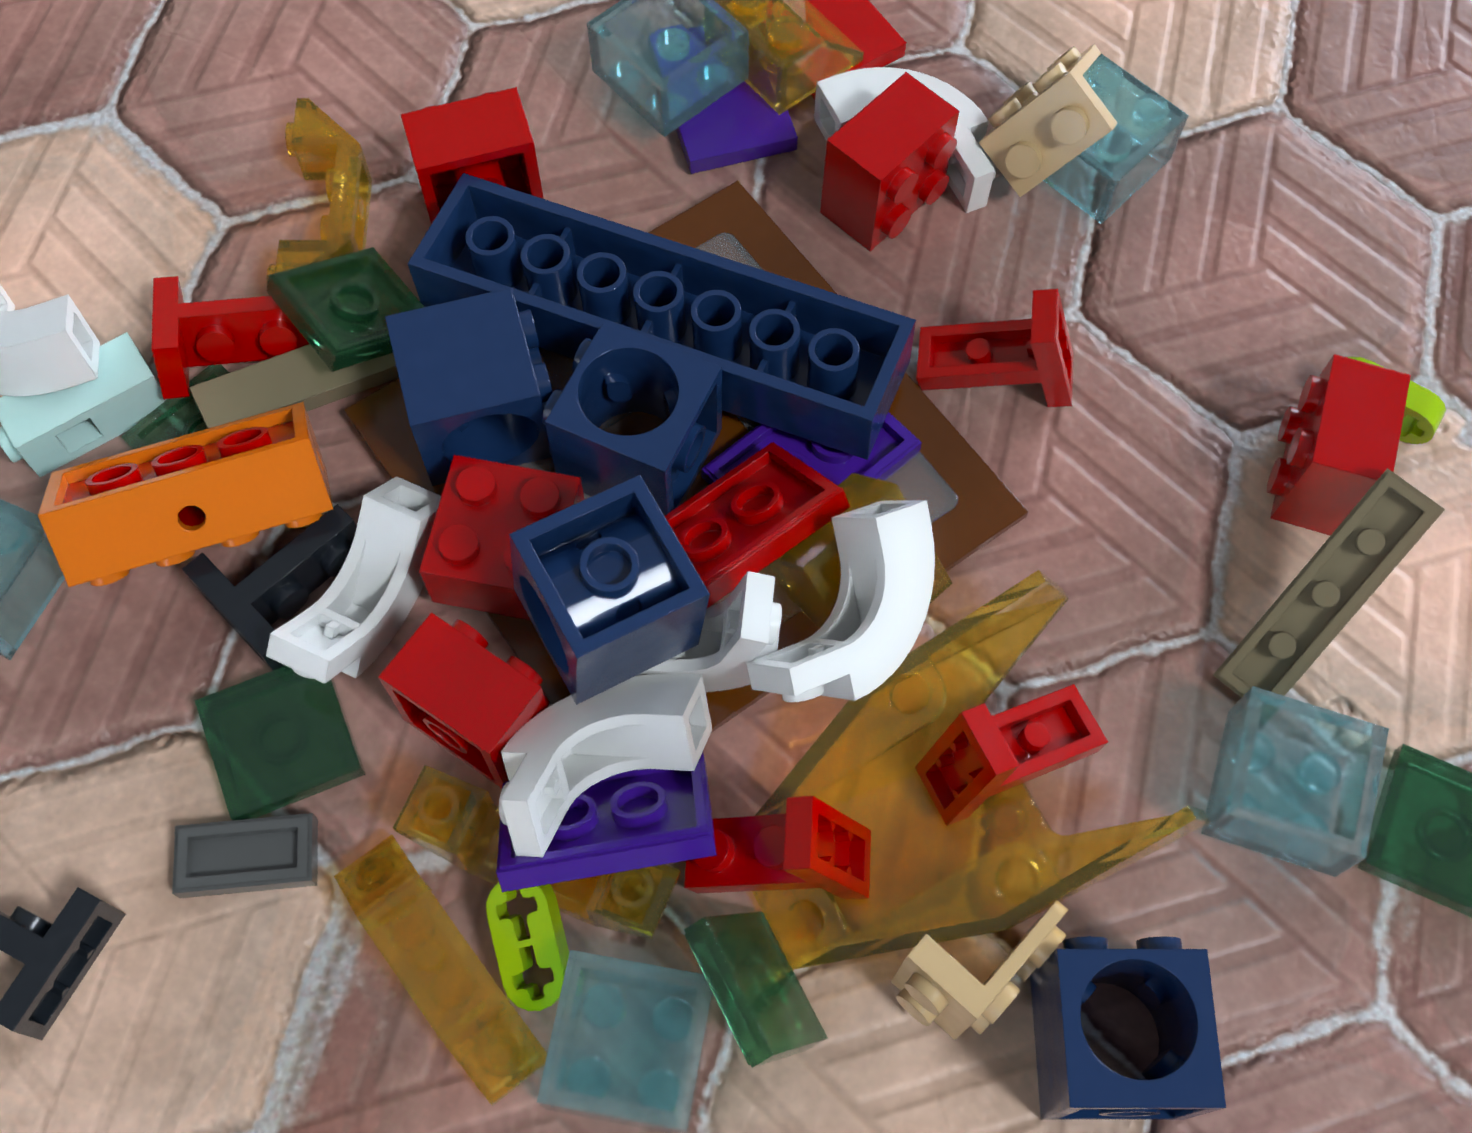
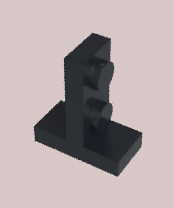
M337 504L333 507V510L325 513L318 521L310 525L236 586L223 575L203 552L184 566L182 570L208 602L280 679L292 668L266 656L270 633L274 631L271 625L280 618H286L295 614L307 602L311 592L330 577L338 575L351 548L357 526L354 520Z
M77 887L53 924L20 906L16 907L11 916L0 911V950L25 964L0 1001V1024L13 1032L43 1040L126 914Z

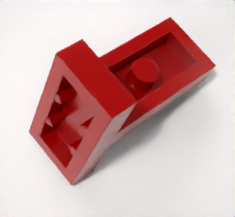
M178 276L153 278L152 353L163 399L189 397V367L262 361L311 344L304 293L184 303Z
M1058 288L1033 290L1032 319L920 327L916 375L920 389L923 391L1041 383L1048 407L1072 406L1074 355Z
M1072 684L995 715H991L985 703L961 712L919 761L915 769L947 827L968 818L988 797L1093 755L1101 750L1108 743V740L1075 684Z
M815 796L787 797L786 814L713 819L717 855L686 860L684 888L697 894L822 888L842 899H869L871 830Z

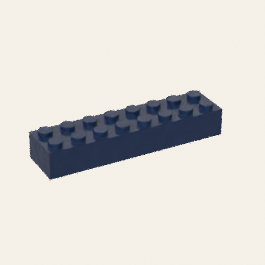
M465 173L461 175L407 263L422 307L512 287L518 312L531 310L540 348L574 359L580 344L586 338L593 340L604 319H607L721 365L723 411L866 460L870 456L911 358L916 319Z

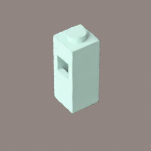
M126 332L100 346L98 379L42 395L0 397V423L2 425L0 427V446L13 463L24 459L36 474L42 477L172 408L173 405L169 399H163L158 380Z

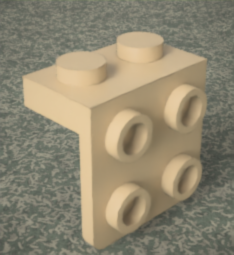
M1095 44L1081 54L1075 46L1070 48L1047 67L1048 71L1041 75L1033 84L1029 81L1003 102L1004 105L987 119L993 128L980 140L979 144L1019 197L1026 194L1107 135L1117 125V121L1083 77V74L1101 54Z
M1056 900L1032 925L984 984L929 935L925 934L907 955L891 980V983L900 990L896 996L897 1001L918 1022L929 1026L934 1021L954 1040L970 1026L981 1035L990 1023L993 1024L1021 991L1010 981L1011 978L1017 974L1025 981L1036 968L1039 969L1064 940L1066 934L1056 924L1062 919L1068 909Z

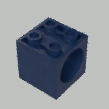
M512 287L385 316L409 424L432 486L446 483L454 455L515 466L552 457L549 454L550 444L546 425L542 422L546 403L553 393L545 362L542 363L538 348L540 347L531 310L518 312Z
M604 319L593 340L586 338L580 344L573 361V374L563 390L556 389L546 403L542 422L546 425L550 444L549 454L552 455L555 473L581 477L583 493L594 496L641 475L665 516L683 504L722 430V366ZM628 412L648 413L665 421L649 432L632 436L611 434L599 428L610 418Z
M641 475L509 534L514 590L576 705L699 645L710 593Z
M1085 936L1063 940V949H1056L1039 969L1036 968L1030 975L1041 1120H1185L1226 1108L1207 949H1182L1181 938L1167 936L1139 939L1136 941L1137 949H1109L1108 939L1104 937ZM1094 983L1112 984L1128 990L1139 998L1151 1013L1158 1031L1159 1051L1158 1057L1141 1073L1146 1078L1145 1080L1131 1079L1114 1072L1097 1058L1088 1045L1081 1024V1005L1085 1003L1097 988Z

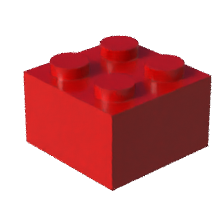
M905 72L827 139L820 213L870 252L886 237L893 239L898 236L908 224L911 215L924 203L931 205L938 200L949 183V176L946 174L950 157L957 145V139L954 136L960 111Z
M517 87L497 92H488L480 96L438 106H428L421 110L400 114L431 224L463 173L544 199L534 140Z
M1334 354L1320 376L1310 375L1301 392L1298 408L1293 406L1287 408L1279 428L1278 441L1286 443L1283 458L1278 457L1275 461L1267 483V493L1275 495L1271 519L1331 536L1388 468L1394 472L1411 375Z
M454 455L419 569L432 602L530 620L514 590L509 534L585 500L581 477Z
M431 612L378 678L404 721L502 788V784L509 781L501 754L502 749L522 726L541 711L548 708L550 701L544 695L542 686H540L543 679L532 667L519 658L510 656L504 662L486 649L489 645L487 640L467 623L457 619L451 626Z

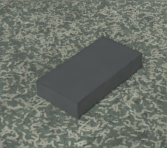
M313 813L175 826L172 894L178 898L317 886L318 819Z

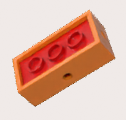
M300 402L52 472L38 517L68 587L90 582L92 586H104L124 578L129 574L130 569L155 562L160 567L172 566L189 559L195 554V550L218 543H221L223 547L243 545L254 540L259 535V531L285 524L287 528H299L318 521L323 516V512L333 510L327 470L304 402Z

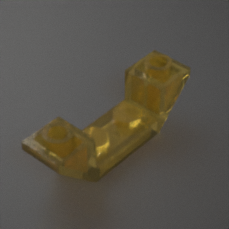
M297 98L294 122H288L285 129L287 152L290 157L297 158L305 180H325L327 198L331 203L330 213L321 217V240H279L276 264H269L267 269V288L269 296L304 293L308 317L363 274L372 178L361 144L309 98Z
M424 765L393 829L469 874L495 885L499 882L496 874L500 828L499 807L494 804L487 790ZM663 864L550 885L556 895L560 912L593 926L653 939L680 876V870ZM534 897L529 898L533 901H536Z
M392 834L334 876L357 919L433 1030L492 1106L552 1060L439 903L427 882Z

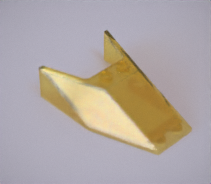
M1037 570L908 653L897 670L871 693L856 701L849 700L756 813L755 816L786 814L787 797L815 796L871 830L869 899H842L822 888L752 891L792 970L913 948L925 934L929 935L936 943L1008 930L1048 909L1056 900L1061 902L1211 822L1203 809L1186 806L1169 816L1072 835H1061L1050 827L1025 783H1022L988 797L968 818L946 827L915 766L961 712L986 703L994 690L1069 600L1064 590L1040 570Z

